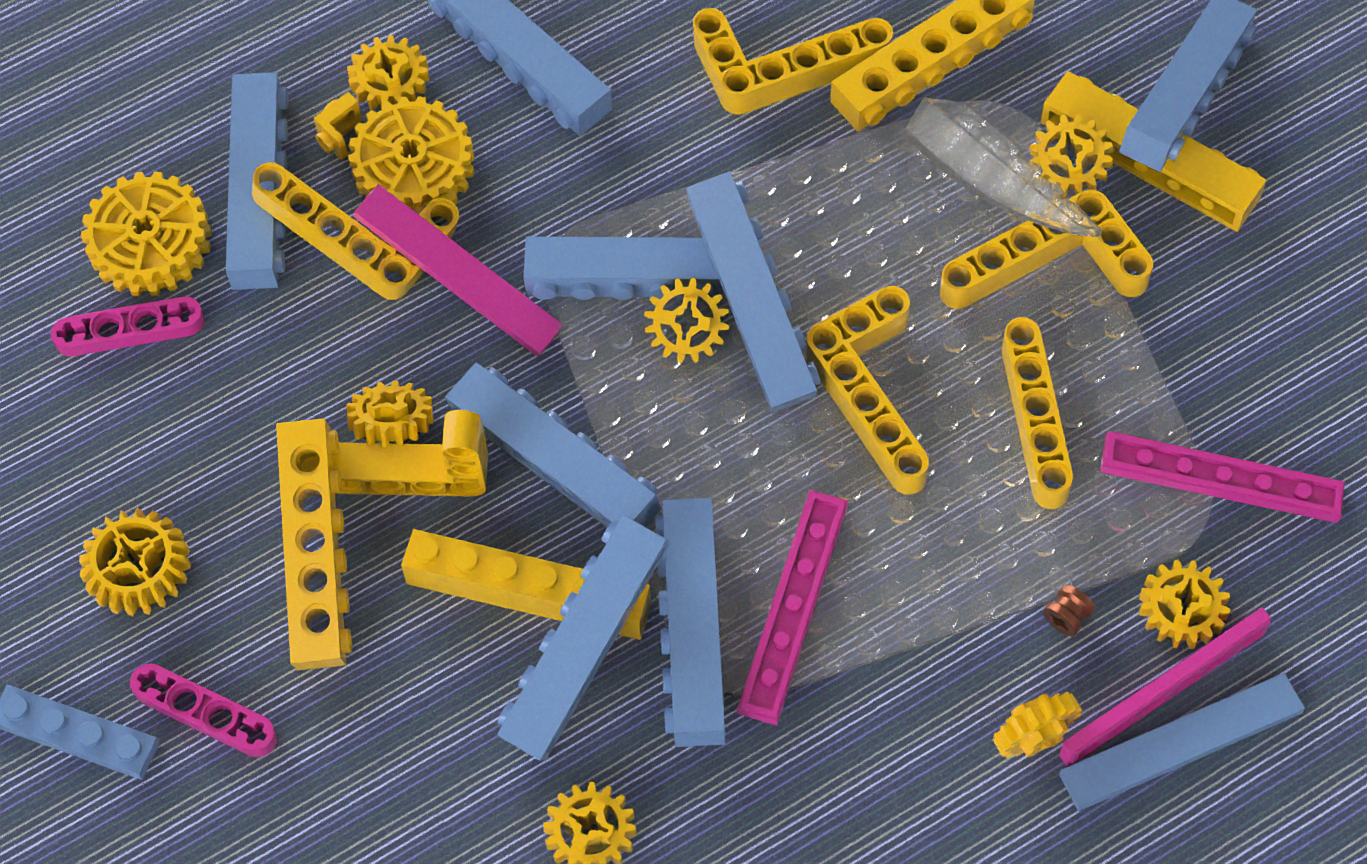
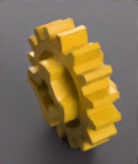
M389 35L387 42L381 43V40L375 37L374 46L369 47L364 43L360 45L362 55L352 54L353 65L347 67L350 88L352 92H356L359 103L368 101L370 110H374L378 104L381 105L386 101H389L392 105L398 104L399 97L407 96L409 102H415V93L425 94V82L430 81L427 58L425 55L421 56L418 45L410 48L407 38L404 37L400 43H395L393 35Z
M1064 114L1061 115L1060 124L1057 126L1050 120L1046 122V134L1041 131L1035 133V140L1038 144L1030 145V155L1034 156L1030 160L1031 170H1038L1035 174L1037 183L1048 181L1046 185L1048 193L1053 192L1057 187L1061 189L1062 198H1066L1069 190H1074L1075 194L1082 192L1084 187H1088L1089 190H1097L1096 179L1105 182L1108 179V172L1104 168H1112L1113 158L1108 156L1113 152L1112 142H1104L1107 139V131L1105 129L1095 132L1096 121L1094 119L1084 125L1082 124L1080 114L1076 115L1074 122H1068ZM1077 135L1082 136V137L1086 138L1087 140H1083L1082 138L1078 137ZM1060 138L1055 147L1049 148L1056 139ZM1067 145L1070 146L1071 152L1077 157L1075 159L1076 167H1073L1072 160H1069L1068 155H1066ZM1094 164L1092 169L1083 175L1086 167ZM1056 172H1059L1066 177L1059 176L1056 174Z
M679 278L675 279V289L671 291L668 287L662 285L660 288L664 296L661 299L651 296L649 299L656 306L655 311H646L644 313V316L653 319V325L646 327L645 332H655L657 338L653 340L651 345L655 347L663 344L665 346L663 357L665 358L672 351L676 352L678 363L683 362L685 354H691L694 363L699 362L698 352L702 350L707 355L712 356L711 343L715 342L720 345L724 343L723 339L718 336L719 330H729V325L720 321L721 316L729 313L728 309H718L716 305L723 298L722 295H715L711 298L708 295L711 285L707 283L701 290L697 289L695 278H691L688 287H683ZM684 294L682 305L674 311L663 310L665 304L670 299ZM698 296L708 303L714 318L705 317L696 307ZM691 301L692 317L698 318V325L691 326L686 334V339L683 340L682 325L676 323L675 318L677 315L684 314L688 302ZM660 323L671 325L677 334L676 345L665 337ZM700 330L711 332L704 342L690 347L691 337Z
M393 381L391 386H385L382 382H377V386L372 389L365 386L362 388L363 395L353 394L352 403H348L346 406L349 431H354L357 440L366 437L367 445L381 441L382 447H387L389 442L395 441L397 445L403 446L404 441L408 438L417 441L418 432L428 433V424H433L434 422L431 396H426L424 388L414 391L413 383L400 387L398 381Z
M1179 559L1174 560L1170 571L1163 564L1159 565L1156 572L1157 577L1149 574L1144 584L1147 588H1142L1139 595V600L1144 602L1140 606L1139 616H1150L1145 625L1146 630L1157 628L1159 630L1157 640L1161 642L1168 636L1172 638V647L1176 649L1181 640L1186 641L1190 649H1195L1198 638L1207 645L1212 640V632L1217 634L1222 632L1225 625L1222 620H1227L1230 614V608L1224 606L1229 601L1230 593L1219 592L1224 580L1218 578L1212 581L1209 578L1212 568L1208 566L1202 572L1197 571L1196 561L1194 560L1190 562L1188 568H1182ZM1175 582H1179V583L1175 584L1174 586H1170V585H1169V584H1172V583H1175ZM1185 593L1187 594L1186 602L1188 603L1185 615H1182L1183 607L1181 606V601ZM1195 622L1201 623V624L1196 625V626L1188 627V626L1194 624Z
M1065 692L1061 696L1058 693L1052 698L1048 694H1042L1036 699L1022 703L1013 709L1011 717L1006 720L1007 724L1000 727V731L993 735L994 739L992 740L1002 757L1010 758L1013 755L1017 757L1022 753H1025L1027 757L1034 756L1038 752L1061 742L1064 739L1063 735L1070 731L1068 727L1075 723L1073 720L1081 717L1082 709L1072 693Z
M594 782L589 783L586 792H581L577 784L572 785L573 796L569 798L559 793L557 797L560 807L549 806L547 809L548 816L554 821L543 823L544 833L552 835L545 840L547 849H557L553 855L555 862L559 864L567 859L568 864H607L610 861L615 864H623L620 851L631 853L633 850L632 842L627 838L636 836V826L629 824L634 819L633 809L622 810L626 804L625 797L620 795L612 799V789L609 785L601 793L596 792ZM588 805V806H586V807H583V808H580V809H576V808H578V807H580V806ZM609 811L618 822V831L614 829L613 825L607 823ZM592 824H597L598 831L590 830L588 835L583 834L582 827L589 829ZM562 828L566 829V833L573 835L571 848L562 838ZM604 849V851H602V852H599V853H596V854H590V853H593V852H595V851Z

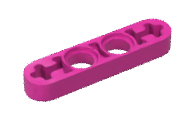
M178 297L65 317L53 325L51 338L56 349L62 355L79 356L191 336L202 329L205 317L200 304L191 297ZM190 311L189 321L182 322L180 318H182L183 312ZM163 314L169 315L170 325L166 326ZM143 317H156L158 319L157 324L152 329L143 331L137 328L139 320ZM106 323H116L119 325L117 333L111 337L100 336L99 330ZM88 327H89L90 332H91V335H92V337H93V339H89V340H88V338H87V336H86V335H88V332H87V330H86V328H88ZM74 331L73 341L66 342L65 339L68 336V332Z
M144 664L132 673L130 687L137 700L142 704L249 756L263 757L275 748L277 734L272 723L266 717L155 664ZM156 677L155 679L159 686L167 690L165 698L161 691L154 688H149L145 692L142 682L144 680L151 682ZM190 692L197 696V701L190 710L180 711L175 708V700L180 694ZM222 709L229 710L232 713V720L228 726L218 729L210 725V719L214 712ZM241 723H243L245 729L253 733H257L263 728L262 731L266 739L264 741L257 739L251 744L248 734L239 730Z

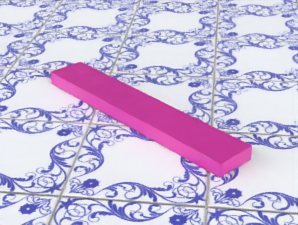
M379 184L354 211V218L538 358L561 331L562 323Z
M1107 431L1105 435L1100 468L1101 473L1338 523L1342 517L1345 481Z
M809 490L737 708V714L778 725L846 515L849 500Z
M1261 607L1068 738L1062 744L1059 757L1067 767L1080 762L1263 637L1271 622V617Z

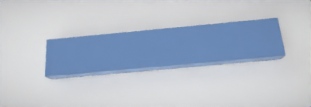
M1282 673L1060 770L1059 776L1079 812L1303 713L1305 708L1286 674Z

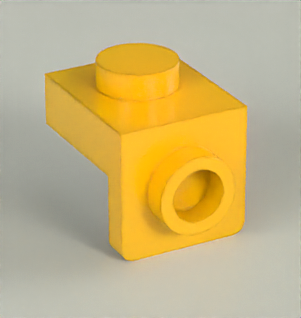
M347 92L339 99L329 102L324 110L314 117L318 133L315 135L318 144L327 153L333 151L341 160L348 156L343 136L363 121L358 100Z

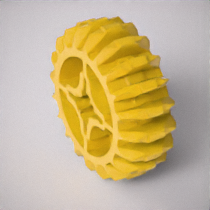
M138 508L134 512L133 517H128L126 512L120 510V520L113 522L112 519L105 517V529L101 530L92 527V534L95 540L84 541L83 547L87 553L79 555V562L83 567L80 570V577L83 582H86L85 589L88 594L93 597L96 596L95 600L99 606L104 608L109 605L110 610L115 614H118L125 608L126 613L132 617L135 615L137 608L141 607L145 614L150 615L151 604L157 602L158 606L165 608L166 601L164 597L167 594L178 597L179 592L175 584H186L187 577L183 571L189 570L191 566L189 558L186 557L189 555L190 549L188 544L183 541L184 535L182 531L174 528V524L169 518L166 517L161 520L159 514L154 510L145 518L143 511ZM135 539H144L142 541H132ZM117 549L115 557L107 562L111 554ZM128 553H130L135 560H138L143 571L140 572L136 565L132 564L131 560L127 555ZM165 556L160 570L152 577L155 567L162 563L161 558ZM129 583H137V584H140V585H136V586H125V585H127V584H129Z

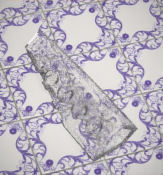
M923 97L901 136L913 145L911 148L913 153L925 160H930L937 166L936 172L949 181L959 183L976 196L1010 214L1041 226L1074 235L1099 237L1102 229L1076 203L1067 199H1061L1060 197L1064 191L1056 183L1040 178L1043 170L1035 162L1030 161L1028 163L1021 159L1025 151L972 106L963 102Z

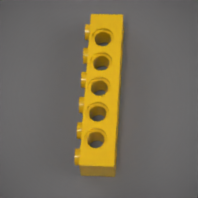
M956 0L831 81L830 102L857 132L868 125L874 126L881 122L886 114L897 106L903 107L910 103L916 94L926 87H934L939 84L945 75L955 68H963L968 65L974 56L984 49H992L997 46L1003 37L1013 30H1021L1026 27L1033 18L1035 0ZM872 89H880L882 91L876 92L872 91Z
M325 418L276 423L290 662L297 670L347 666L346 654L352 653V637L350 629H344L343 613H349L350 603L347 588H341V573L347 572V559L345 549H339L338 533H344V516L342 509H336L335 494L342 492V482L339 469L334 470L333 455L339 454L338 434L336 430H331ZM309 457L320 458V463L314 471H301V465L304 460ZM309 497H322V504L316 511L306 512L303 510L304 503ZM322 535L325 537L324 545L320 550L315 552L306 551V543L312 536ZM314 576H327V584L324 589L318 592L308 590V584ZM323 614L330 616V623L326 630L319 633L311 631V623L315 617Z

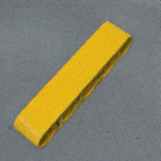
M1018 317L1012 319L1005 328L1002 357L1033 497L1041 507L1057 509L1067 502L1073 481V472L1040 328L1032 319ZM1023 339L1027 341L1029 344L1019 345L1016 344L1013 340ZM1031 374L1034 375L1037 379L1026 380L1022 378L1020 375ZM1039 409L1043 411L1045 415L1035 416L1032 415L1028 410ZM1045 444L1050 446L1053 451L1043 452L1036 448V446ZM1048 480L1056 481L1062 487L1052 489L1047 487L1044 482Z

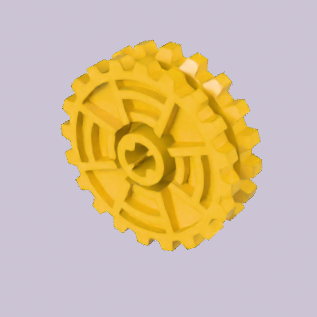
M407 96L399 97L398 104L392 105L389 101L381 104V111L375 112L370 110L366 114L367 122L365 124H357L355 132L358 137L350 138L349 147L353 153L348 156L359 194L367 193V197L379 184L419 215L427 204L434 199L446 198L455 204L458 202L456 194L458 192L466 193L469 188L466 178L473 177L474 166L471 165V162L475 161L471 137L467 136L468 128L465 122L457 123L458 113L453 109L447 112L444 111L442 102L436 100L431 105L426 102V97L418 96L415 102H409Z
M154 171L151 177H145L143 172H137L132 180H127L124 176L118 178L117 186L114 188L105 186L101 190L103 197L100 200L92 199L89 204L92 213L85 214L82 220L84 226L88 229L81 232V238L87 244L84 249L88 258L91 259L94 270L100 271L99 276L105 283L113 281V287L116 291L122 293L128 288L132 296L140 297L143 291H149L151 297L158 296L162 288H167L171 292L178 289V281L184 280L189 282L194 278L191 271L194 268L201 269L205 264L202 254L210 253L211 244L206 240V238L212 236V229L207 224L209 219L203 209L204 206L200 197L194 198L195 192L189 184L181 187L178 177L172 175L166 180L162 172Z

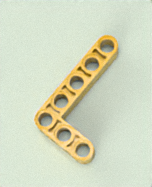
M714 8L702 9L694 16L693 20L694 46L722 106L727 112L736 115L745 114L831 84V81L893 42V28L890 23L884 19L872 18L747 61L725 15L721 11ZM741 89L743 91L736 92L732 90Z
M267 162L256 168L253 174L251 194L255 203L380 296L388 300L402 298L424 273L423 269L406 256L385 243L281 165ZM265 181H273L279 188L269 191L262 188L260 184ZM446 198L432 200L419 215L451 239L459 219L458 208L452 201ZM295 204H304L310 211L301 214L295 212L291 207ZM441 216L449 224L438 226L432 222L431 218ZM332 226L338 228L341 234L335 237L328 236L322 229ZM358 249H365L372 254V257L366 260L359 259L353 252ZM396 272L403 277V281L398 283L387 280L385 274Z
M1085 190L950 261L942 271L940 297L942 302L953 309L965 308L1081 245L1084 246L1113 287L1121 295L1137 297L1142 295L1148 287L1153 270V260L1108 198L1097 190ZM1090 212L1095 214L1096 216H1087L1083 213ZM1053 229H1055V230H1060V231H1062L1063 233H1062V234H1055V233L1051 232L1050 230H1053ZM1106 241H1112V242H1115V243L1118 244V245H1116V246H1111V245L1106 244L1105 242H1106ZM1018 247H1027L1031 251H1021ZM993 264L999 268L989 269L984 265ZM1134 270L1140 275H1131L1127 271ZM952 282H962V283H964L966 286L956 287V286L952 285L951 283H952Z
M887 286L812 326L807 333L806 359L808 363L813 361L821 383L891 485L902 494L912 495L921 491L926 484L929 464L928 456L859 358V355L901 333L908 324L910 306L908 294L897 286ZM894 308L899 312L892 314L885 312L884 309ZM853 326H861L864 327L866 330L856 332L851 330L850 328ZM820 344H828L832 346V348L828 350H821L816 346ZM849 374L853 379L848 381L841 380L837 376ZM863 404H869L873 406L875 409L872 411H863L860 410L858 406ZM891 435L897 440L889 443L881 441L879 437ZM905 466L915 467L918 470V472L914 474L904 473L901 470V468Z
M453 410L446 413L444 417L442 445L403 444V446L389 443L387 447H382L381 443H373L372 445H367V443H339V454L333 455L334 470L339 469L342 482V492L340 494L478 496L486 491L488 448L481 417L472 411ZM309 457L304 460L301 465V471H314L320 463V458Z

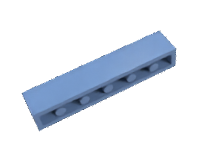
M428 0L430 8L438 17H446L463 39L467 40L469 38L477 45L485 59L490 62L494 60L502 67L503 72L514 84L519 82L527 89L529 96L537 105H545L552 111L556 121L563 128L568 129L570 127L577 135L581 136L613 110L611 89L509 0Z
M1210 0L1129 123L1119 153L1159 172L1162 171L1169 159L1176 161L1185 144V140L1182 139L1185 135L1189 138L1192 136L1200 120V116L1197 114L1199 112L1206 114L1215 96V93H1212L1213 89L1218 92L1221 90L1229 74V71L1226 70L1227 67L1234 69L1242 55L1243 48H1241V45L1248 47L1257 30V26L1252 24L1257 9L1238 0Z
M277 72L232 75L226 274L232 290L278 288L279 273L285 272V255L283 250H279V241L286 238V226L258 206L251 195L253 174L261 164L267 162L276 163L287 170L286 151H282V141H288L287 120L282 119L283 109L289 108V96L287 87H281ZM265 181L260 184L262 188L269 191L279 188L273 181Z
M731 171L687 187V199L771 414L815 398L817 393L815 386L821 384L817 369L813 361L806 364L801 349L807 347L799 325L792 327L787 312L792 311V307L785 289L777 291L772 276L777 275L778 272L770 252L762 253L758 240L763 238L762 230L756 216L748 217L744 204L749 202V198L742 180L734 182Z
M526 236L523 277L526 296H534L543 300L554 297H574L580 300H588L593 297H613L617 300H629L633 297L651 296L661 299L664 296L660 288L662 285H665L671 291L675 289V279L679 278L683 287H688L691 278H695L697 289L701 290L708 283L711 285L708 293L711 298L719 294L726 298L703 238ZM680 294L675 297L683 298L684 294ZM698 296L697 301H705L704 299Z
M475 362L445 396L452 411L468 410L478 414L481 417L486 438L604 526L608 527L613 519L619 521L622 515H625L647 527L655 518V515L662 510L656 495L658 490L652 483L642 476H639L637 480L626 472L628 470L627 467L612 454H609L607 457L603 456L596 450L597 445L582 432H579L577 435L573 434L566 428L568 426L567 423L552 410L545 413L537 407L538 402L527 391L520 388L516 392L509 387L506 377L495 368L491 367L489 370H486Z
M712 498L663 500V515H655L656 533L671 541L658 564V578L666 577L667 591H659L660 616L668 615L669 629H661L662 654H670L671 668H663L662 671L664 694L672 693L673 707L664 708L665 732L674 733L675 747L725 745Z
M622 515L619 521L613 519L608 525L601 540L606 545L598 558L593 555L585 565L581 573V578L585 579L578 594L571 592L560 610V614L564 616L557 630L551 628L539 647L543 655L536 667L530 665L520 679L518 687L523 690L515 704L508 702L498 718L497 723L502 727L497 736L540 761L548 759L671 541L625 515Z

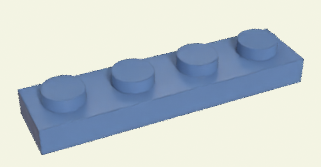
M8 684L0 697L1 730L143 780L160 744L157 737Z

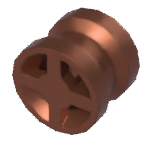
M1066 584L1058 591V599L1055 602L1048 603L1043 609V615L1059 632L1073 637L1081 629V621L1090 618L1096 609L1086 594L1074 586Z

